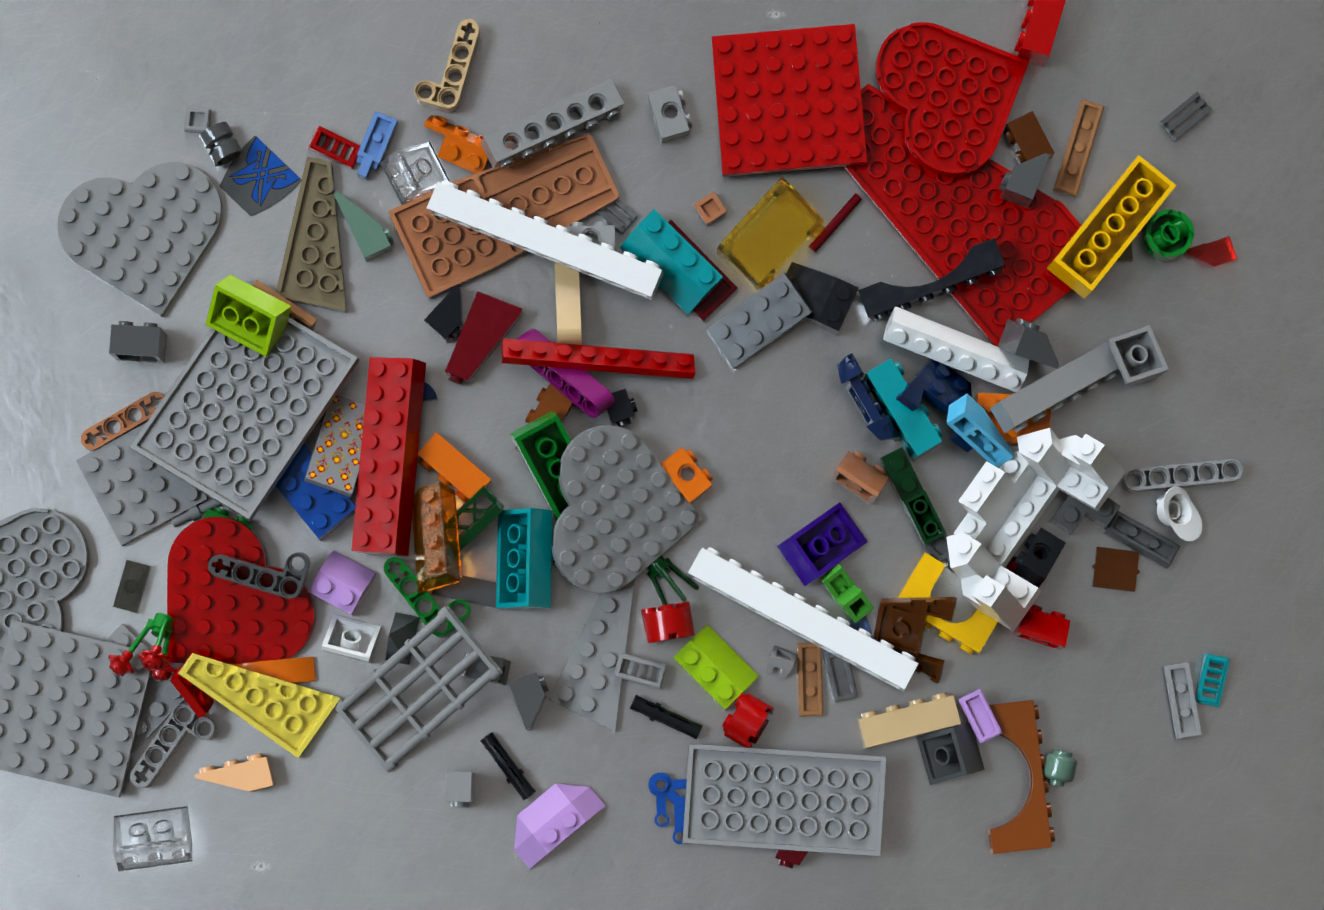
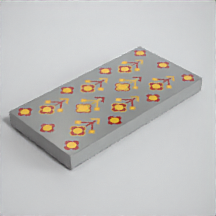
M339 395L335 396L324 413L305 475V482L351 497L359 472L365 404Z

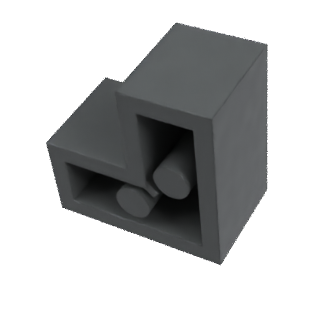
M1067 495L1049 522L1071 535L1085 516L1104 529L1108 526L1120 505L1107 498L1099 511H1096L1072 496Z

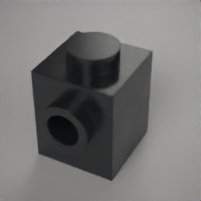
M626 389L613 392L614 405L606 410L611 426L625 427L632 424L631 420L635 419L634 413L638 412L634 398L629 399Z

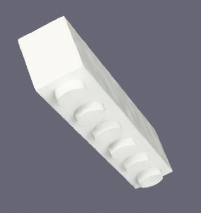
M894 307L886 324L883 340L1011 391H1019L1028 375L1029 359L899 307Z

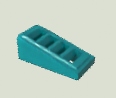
M1203 654L1195 696L1196 703L1219 707L1230 658ZM1209 663L1220 664L1221 668L1209 667ZM1207 672L1219 674V679L1207 677ZM1205 682L1217 684V689L1206 687L1204 684ZM1203 691L1215 694V699L1202 696Z

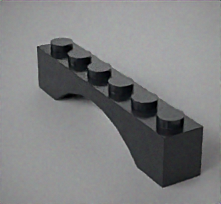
M993 238L972 246L966 257L954 270L932 283L903 287L878 282L858 291L868 318H875V321H879L889 317L888 312L893 311L895 306L908 310L912 308L911 304L920 301L923 304L933 300V295L941 292H943V295L957 291L956 286L965 283L966 286H971L980 282L979 278L988 275L989 278L1003 273L1002 269L1006 268L997 241Z

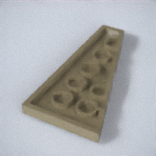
M307 157L276 292L289 301L347 313L336 203L333 194L331 161Z

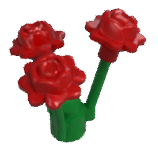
M156 613L154 619H148L145 628L128 651L125 650L122 655L108 656L111 662L109 668L116 675L133 674L134 670L130 663L133 652L149 630L152 629L151 634L158 637L156 644L152 646L151 650H142L138 658L141 659L145 669L152 671L153 678L168 680L176 672V669L168 664L169 656H167L174 619L164 613ZM163 638H164V644H163V650H162V648H161L160 646H161L162 640H163Z

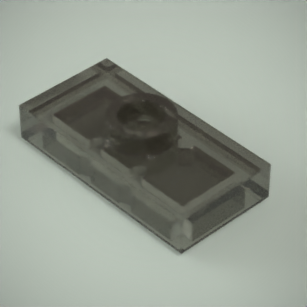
M126 560L113 607L138 614L151 566Z

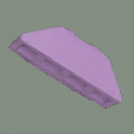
M554 784L517 815L515 852L529 869L532 868L605 807L604 803L590 787Z

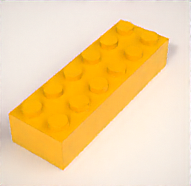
M1138 155L1047 269L1085 299L1176 187V184Z

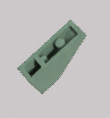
M338 191L333 193L366 262L392 250L390 243L393 242V238L388 228L383 230L380 223Z

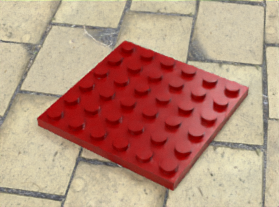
M855 24L712 36L723 177L867 165Z

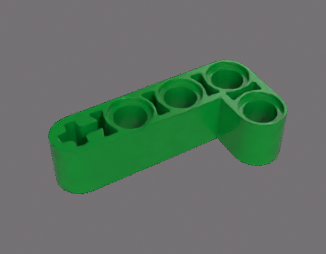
M398 557L387 559L384 564L386 576L424 624L427 625L438 615L441 608L403 560ZM393 563L395 565L401 564L399 567L400 572L404 576L407 573L410 575L401 580L396 573H389L392 570L390 565ZM410 581L415 582L417 585L415 593L406 594L404 592L405 584ZM456 599L447 606L452 611L458 604L466 607V614L458 618L463 624L470 618L471 608L465 600ZM427 600L432 603V609L429 613L424 614L419 611V605L422 601ZM446 620L447 629L442 633L434 631L432 634L443 638L452 633L456 628L449 620Z

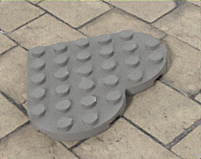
M162 163L143 172L133 184L117 178L103 177L92 179L79 185L68 195L60 209L58 235L65 252L76 264L163 317L216 235L222 218L221 201L213 182L199 169L184 163Z
M602 425L586 429L578 434L563 452L560 460L559 485L562 495L569 506L562 512L555 524L552 554L560 573L571 584L582 590L605 593L622 588L702 520V517L672 482L671 477L645 443L637 435L625 428Z
M44 508L28 509L0 521V663L11 620L62 631L63 615L59 602L76 590L86 573L88 549L85 538L73 521L56 511Z

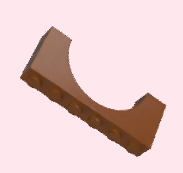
M1033 700L989 705L1002 731L999 735L1012 742L1020 750L1027 762L1030 773L1029 794L1021 811L1006 824L988 829L990 853L999 854L1052 847L1051 842H1055L1054 828L1049 827L1048 820L1049 817H1052L1050 802L1046 803L1045 793H1049L1047 778H1043L1042 768L1045 766L1044 753L1040 754L1039 744H1042L1043 741L1041 729H1037L1036 720L1039 719L1038 705H1034Z

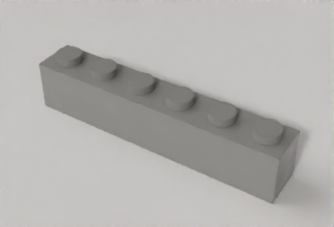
M1108 342L1103 343L992 406L990 410L1004 433L1014 429L1015 433L1028 426L1026 421L1032 419L1033 422H1036L1046 416L1044 411L1049 408L1051 412H1054L1064 406L1063 401L1068 398L1069 402L1082 395L1081 390L1086 389L1089 392L1100 385L1099 380L1104 379L1107 382L1117 376L1116 370L1119 368Z

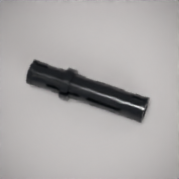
M638 695L635 696L630 706L631 710L649 717L650 721L661 722L694 739H697L703 726L661 707V704L658 702L655 704Z
M493 732L485 736L480 742L507 777L506 781L508 784L511 783L522 797V800H526L536 791L524 777V771L516 766Z

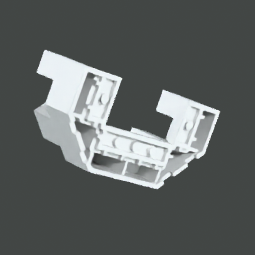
M1051 428L1018 436L1019 451L1013 452L1014 457L1002 464L1000 468L986 461L958 501L968 513L955 530L954 535L946 537L950 567L961 579L963 595L977 610L1013 632L1042 591L1005 567L1054 497L1061 490L1092 509L1099 511L1125 473V470L1106 445L1087 434L1083 438L1073 435L1058 439Z

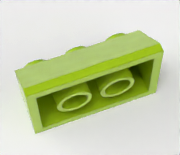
M230 274L215 284L205 325L267 357L287 326L292 306Z
M708 624L673 657V660L724 711L759 677Z

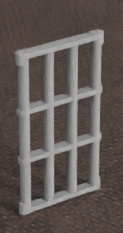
M447 605L412 639H407L404 642L405 645L377 670L374 669L371 675L345 699H340L334 707L387 772H391L398 765L397 763L424 739L427 740L431 736L430 734L458 709L461 710L465 703L488 682L495 680L503 673L497 663L492 660ZM446 620H449L458 631L426 658L417 646ZM464 638L473 650L442 677L433 665ZM412 653L420 664L392 688L384 679V676L408 654ZM480 657L489 669L458 696L449 684ZM427 671L436 683L408 707L399 695ZM378 683L386 695L356 721L347 709ZM443 690L452 702L424 726L415 714ZM394 702L402 713L377 736L371 739L363 730V727L390 703ZM409 720L418 732L387 758L378 747Z

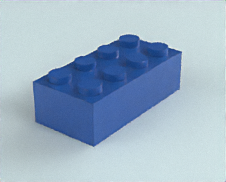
M303 444L275 486L317 538L322 541L355 514L356 506L348 496L304 481L312 452Z

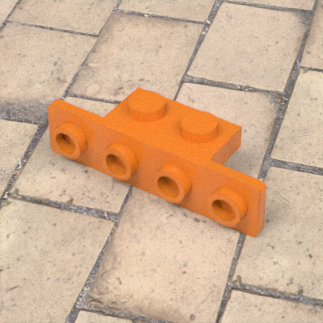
M431 115L425 121V127L445 135L437 157L475 174L485 170L489 159L481 146L483 135L477 136L470 133L466 127L450 124L444 117L438 115Z

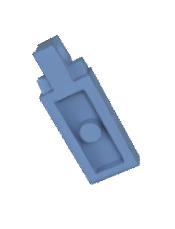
M376 111L374 112L357 153L358 158L356 162L361 164L357 172L358 177L367 180L371 169H378L397 126V119Z

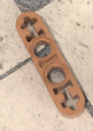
M159 392L149 393L86 429L81 435L82 445L86 449L94 451L145 424L156 408L151 407L148 409L151 414L147 416L141 404L144 403L148 407L153 403L152 399L154 397L160 400L165 396ZM132 409H139L142 413L141 419L137 422L129 420L128 415ZM111 421L120 423V431L116 434H110L107 430V426ZM102 427V430L104 434L108 436V439L105 440L104 437L101 436L96 439V445H92L91 443L87 444V441L89 440V435L92 434L94 436H97L101 434V432L98 429Z

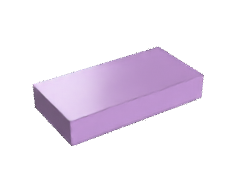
M981 688L958 699L979 744L1002 733Z

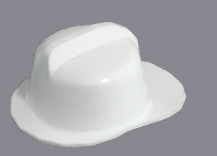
M1173 486L1168 489L1165 496H1161L1156 500L1158 518L1166 526L1172 527L1179 538L1184 541H1194L1198 539L1202 532V519L1187 492L1181 487Z

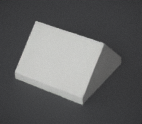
M333 615L321 650L372 663L381 626Z

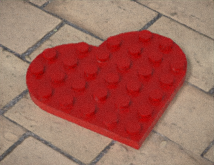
M915 22L896 29L885 39L876 58L875 73L879 88L884 96L895 107L906 112L903 128L904 138L913 157L922 166L935 173L946 176H961L978 170L993 155L1030 61L943 26L929 22Z
M218 516L208 517L195 521L183 529L171 546L167 564V615L174 619L171 627L173 632L170 637L167 653L169 663H184L183 661L191 656L192 653L227 664L288 659L296 654L309 639L315 622L314 603L307 587L304 585L301 594L289 599L212 575L208 569V562L213 556L218 554H226L282 572L284 570L279 567L267 566L265 551L260 540L247 526L237 520ZM222 559L215 562L219 572L222 569L231 570L229 575L232 576V569L236 563L233 562V566L229 567L223 564ZM239 567V577L242 579L249 578L250 570L248 567ZM264 573L261 581L265 586L270 587L274 583V578L271 574ZM288 580L285 583V590L290 594H294L297 591V584L292 580Z

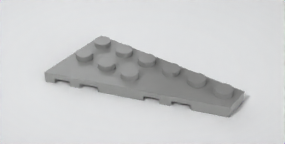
M635 578L620 589L600 593L549 700L613 731L616 729L622 683L621 678L614 677L613 675L619 653L625 654Z

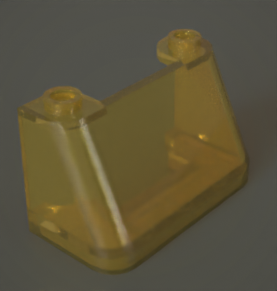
M781 177L723 239L717 248V255L759 291L775 279L773 276L776 274V271L811 235L817 237L825 227L822 225L824 219L787 180Z

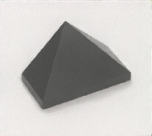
M395 613L388 636L385 660H388L402 648L407 639H412L416 635L420 617ZM412 653L408 654L400 663L410 665Z

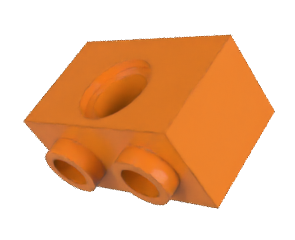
M681 447L663 461L661 466L690 504L712 488L710 481L713 478L705 468L699 469L695 464L698 460L689 449L685 451ZM691 469L695 476L692 480L685 481L681 478V471Z

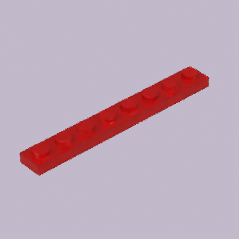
M505 338L502 339L501 343L502 363L688 379H694L695 376L694 354Z

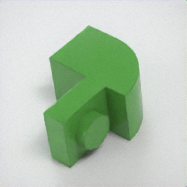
M840 564L820 578L835 603L855 624L874 609L863 591L853 583Z

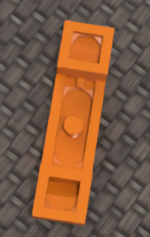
M314 657L234 664V666L293 684L316 681Z

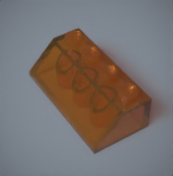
M441 482L421 487L414 496L412 512L417 589L419 593L462 581L455 490Z

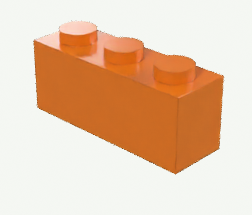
M437 432L418 452V457L420 458L418 463L427 471L431 469L439 474L437 479L446 487L451 484L457 490L455 495L463 502L471 498L483 485L488 487L492 483V480Z

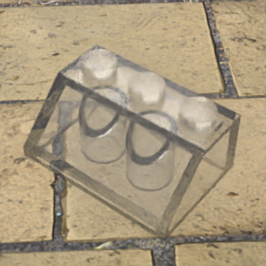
M188 806L114 816L113 853L118 872L192 862V836Z

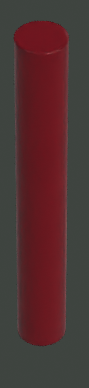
M855 193L808 246L813 253L818 251L860 203L862 198Z

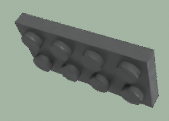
M783 273L706 330L733 369H735L813 312L787 274Z

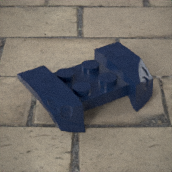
M852 353L847 355L837 365L841 384L848 382L846 388L868 424L866 428L880 441H899L901 437L888 415L881 417L883 411L877 401L872 402L869 396L871 390L864 379L860 381L864 377V372Z

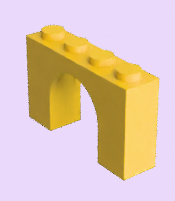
M924 553L897 598L930 597L932 588L946 565ZM975 609L970 618L959 623H950L941 618L928 615L925 629L930 630L931 627L940 632L938 634L940 638L949 643L954 640L960 644L959 649L972 656L973 652L975 654L980 653L998 622Z

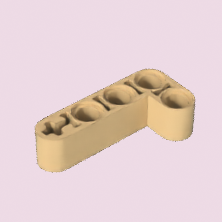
M465 19L459 23L441 84L425 80L416 84L414 93L420 105L445 113H453L458 110L480 39L479 26L474 20ZM472 28L473 33L469 34L468 43H466L465 32ZM460 50H465L469 53L468 57L463 60L458 59L456 54ZM452 73L462 75L461 80L458 82L450 81L449 77ZM423 89L432 91L429 98H421L419 93ZM447 95L455 97V101L451 105L444 104L442 100Z
M554 262L557 341L561 344L582 345L579 272Z

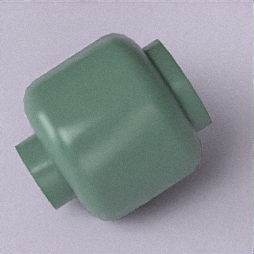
M1053 749V753L1046 755L1042 773L1044 777L1050 779L1049 784L1064 787V782H1072L1074 780L1077 760L1072 757L1073 753Z

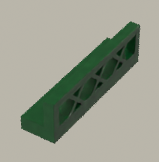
M483 485L415 549L414 553L427 565L426 570L434 576L503 511L504 505ZM483 493L493 503L487 509H476V500ZM473 503V509H469L468 507ZM462 513H473V522L470 525H459V516ZM476 513H482V514L476 519ZM454 520H456V525H450ZM445 529H456V538L452 542L442 541V532ZM459 529H465V530L459 535ZM437 536H439L438 541H433ZM428 545L438 546V555L432 561L422 552Z

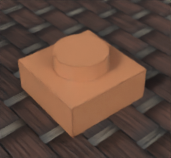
M714 192L693 205L706 226L727 213Z

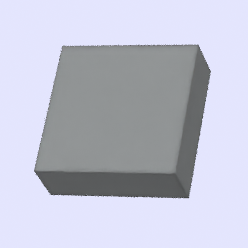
M186 107L184 131L202 133L209 128L211 109Z

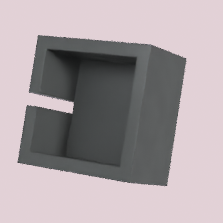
M118 321V325L111 324L109 354L120 361L138 362L139 356H143V362L165 363L167 334L161 327H157L158 324L145 322L143 326H135L133 322Z

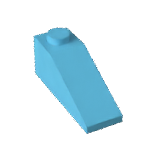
M965 394L949 405L946 424L990 464L999 467L1014 457L1013 451L984 408L971 396Z

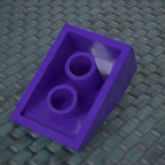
M839 502L777 547L803 585L806 586L868 541Z

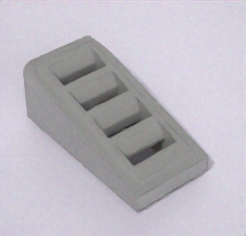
M619 653L613 676L661 689L667 665ZM625 659L629 660L627 674H622ZM635 662L639 663L636 677L631 676ZM644 665L649 666L646 679H641ZM655 667L658 668L655 682H652L650 680Z

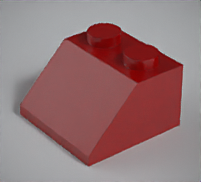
M1033 604L1014 630L1013 636L1060 650L1066 646L1070 620L1065 619V614L1052 611L1051 614L1042 612V607Z

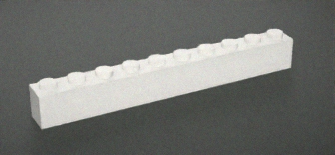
M445 181L444 184L437 182L427 206L429 213L653 301L663 276V271L659 269V264L649 260L646 263L637 260L636 255L630 252L618 253L614 251L615 247L607 243L595 244L592 242V238L584 234L572 235L569 233L570 230L561 225H557L556 228L547 225V220L538 216H534L533 219L525 216L524 211L518 208L506 209L502 207L503 203L495 199L483 200L480 198L481 195L472 190L463 192L458 190V185L449 181Z
M710 547L707 550L701 548L688 572V577L904 692L919 664L914 661L916 659L914 656L904 651L900 654L892 650L894 648L892 644L884 640L878 642L872 639V634L864 629L859 628L857 631L851 628L849 621L839 616L837 619L829 616V611L819 605H816L815 608L808 605L806 598L796 593L792 596L784 592L786 588L776 582L772 584L767 583L763 580L764 576L758 572L751 570L749 573L741 569L743 565L733 559L726 561L720 557L721 553Z

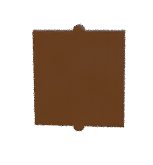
M1096 547L1095 564L1092 565V569H1094L1092 587L1135 592L1137 574L1140 573L1138 570L1139 552Z

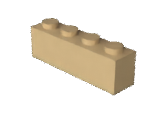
M947 692L933 695V701L924 703L923 698L909 701V707L901 709L899 704L885 708L886 713L878 715L875 710L862 713V719H858L857 723L864 749L961 724L954 695L947 696Z

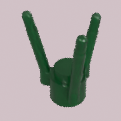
M662 555L647 567L649 570L647 575L652 580L662 605H667V602L656 577L659 580L665 578L683 602L687 600L669 576L671 570L695 590L699 589V586L679 570L669 558L665 559Z

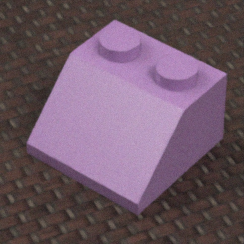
M332 551L317 573L308 592L354 616L376 573Z

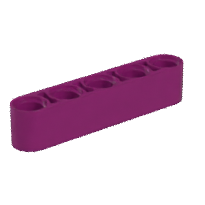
M530 329L517 338V340L551 342L536 329ZM530 366L591 418H597L614 405L612 393L585 370Z

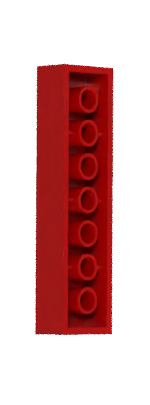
M370 357L351 549L353 552L391 556L409 555L426 363L414 358Z

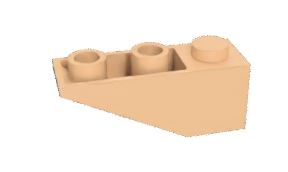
M262 753L248 756V761L239 763L238 759L224 762V767L215 769L214 765L199 769L200 773L194 774L196 779L250 792L276 786L269 757H262Z

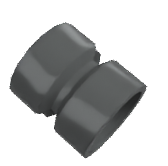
M225 121L207 128L200 134L206 149H211L209 155L215 166L225 165L243 153L237 140L232 139L233 133Z

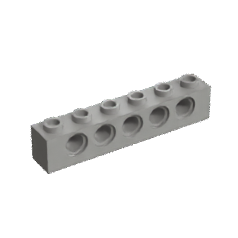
M608 79L484 136L481 146L493 169L499 166L503 169L512 165L514 159L521 156L523 159L536 153L535 150L540 147L547 149L557 143L556 140L562 137L569 139L578 134L577 130L595 127L599 124V120L605 117L609 120L618 116L624 102L612 79ZM596 102L600 104L601 110H594L590 103ZM570 112H576V113H578L579 116H580V119H579V120H574V119H572V118L570 117L569 113H570ZM548 122H556L559 125V129H551L548 126ZM527 132H535L538 135V139H530L527 136ZM512 141L516 144L517 148L509 149L506 147L505 142Z

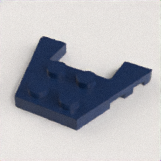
M930 359L915 375L916 377L907 384L903 392L896 397V400L913 412L919 408L921 398L924 397L948 415L950 404L965 394L972 397L971 383L948 365ZM955 431L953 432L951 441L966 452L974 449Z

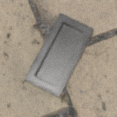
M831 653L824 654L823 657L834 703L857 698L858 693L851 664Z

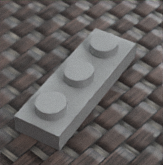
M1189 662L1163 666L1176 739L1202 735Z

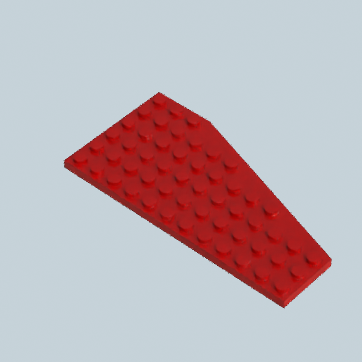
M870 84L861 89L867 165L845 166L844 169L937 279L946 276L963 261L972 246L993 238L996 239L1006 268L1002 269L1003 273L991 278L988 275L979 278L980 282L971 286H966L965 283L956 286L957 291L950 293V295L987 339L998 347L1007 319L1016 322L1017 318L1032 323L1072 290L1050 272L1047 267L1079 229L1081 224L1062 202L1051 198L1038 189L1028 208L1001 199L1003 191L999 190L1000 184L1006 172L1011 173V171L989 159L978 170L961 176H946L928 170L913 157L905 142L903 128L906 112L895 107L881 91Z

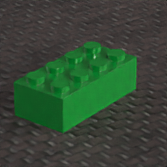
M552 410L510 433V436L550 510H553L554 518L558 520L562 512L569 506L562 495L559 477L560 460L571 439L558 415Z

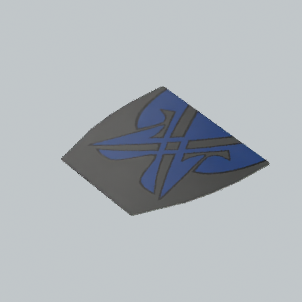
M254 136L242 148L243 153L231 162L220 187L244 211L253 216L283 199L302 180L257 136Z

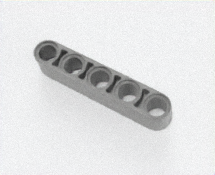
M1235 459L1135 468L1123 475L1121 484L1126 491L1131 493L1167 490L1173 486L1187 488L1228 484L1242 476L1243 466ZM1226 465H1231L1235 468L1236 474L1234 477L1226 475ZM1202 468H1208L1211 471L1212 477L1210 480H1206L1201 476ZM1178 470H1183L1187 473L1188 479L1186 482H1181L1177 479ZM1159 472L1164 478L1162 484H1156L1153 481V473ZM1129 475H1136L1139 478L1140 483L1138 487H1133L1129 484Z

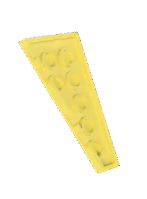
M194 653L191 654L178 672L179 675L296 758L300 757L340 700V697Z

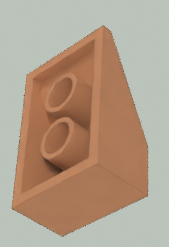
M848 451L831 478L872 504L889 479L886 476L887 472L876 464L872 467L866 463L867 458L859 452L854 451V453Z

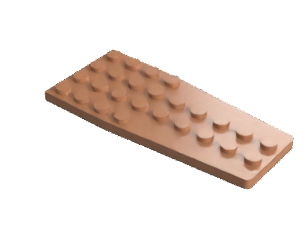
M584 134L547 149L537 151L525 159L522 157L517 158L512 165L502 169L499 166L493 169L492 167L451 182L459 186L458 190L463 192L472 190L481 195L480 198L489 201L490 198L503 203L502 207L509 210L512 207L518 208L525 212V216L532 219L534 216H538L547 220V225L555 228L557 225L566 227L571 226L573 222H580L598 210L614 203L619 198V193L590 134ZM433 191L388 211L428 299L446 292L456 285L459 286L490 272L526 252L523 249L429 213L427 206Z

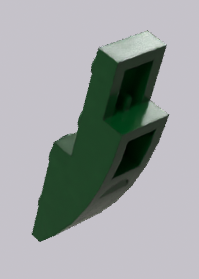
M903 447L881 457L880 460L890 478L889 481L924 545L946 535L947 533L926 491L923 490Z

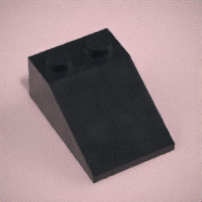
M791 262L786 274L813 312L803 320L838 335L859 287L837 277Z

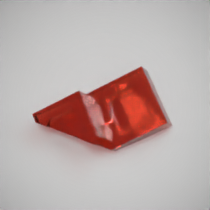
M1230 236L1187 250V254L1213 267L1237 260Z

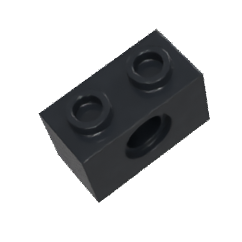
M1040 528L1036 535L1031 533L1024 544L1028 547L1025 553L1021 551L1014 561L1017 567L1013 573L1039 588L1048 576L1066 542L1043 528Z

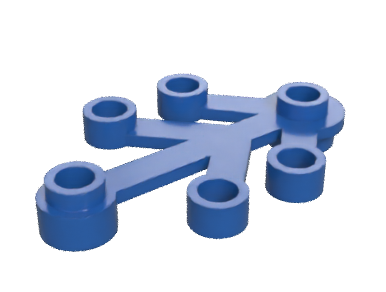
M656 773L649 780V790L656 796L657 803L655 823L659 827H665L669 823V816L666 814L667 797L674 804L675 832L673 833V840L677 844H683V841L679 842L675 839V835L677 832L683 833L686 797H680L673 789L686 788L687 779L672 780L665 773ZM659 780H663L666 784L662 790L656 787V783ZM660 815H664L667 818V822L663 825L657 822V818Z

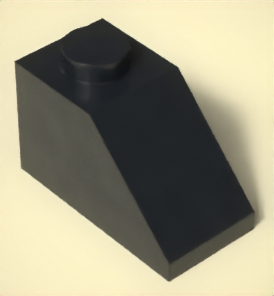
M458 285L424 319L425 324L446 343L450 339L454 341L460 335L461 327L463 326L462 295Z

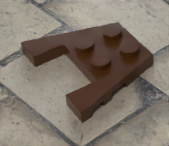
M882 598L873 639L878 642L884 640L894 646L892 650L900 654L904 651L916 658L914 661L919 663L915 671L919 673L921 671L931 677L930 680L939 684L945 660L920 653L927 616L930 615L952 621L957 598Z

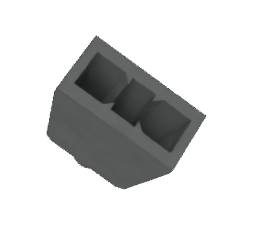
M490 656L503 672L490 682L506 686L511 661ZM479 657L461 673V677L477 680L489 668Z

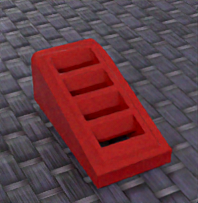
M318 126L307 149L352 169L358 158L357 153L360 145ZM321 136H324L326 138L320 147L317 144ZM330 140L335 141L331 150H326ZM339 144H342L344 146L338 156L335 153ZM348 148L353 149L349 159H344Z

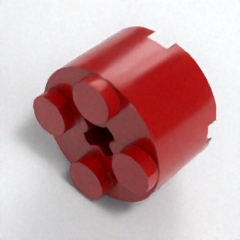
M689 601L676 603L675 606L673 603L641 610L648 644L695 635Z
M741 693L735 703L736 711L733 715L728 714L722 727H724V736L745 748H752V743L756 744L769 722L766 718L768 713L773 714L774 707L750 693L747 695Z

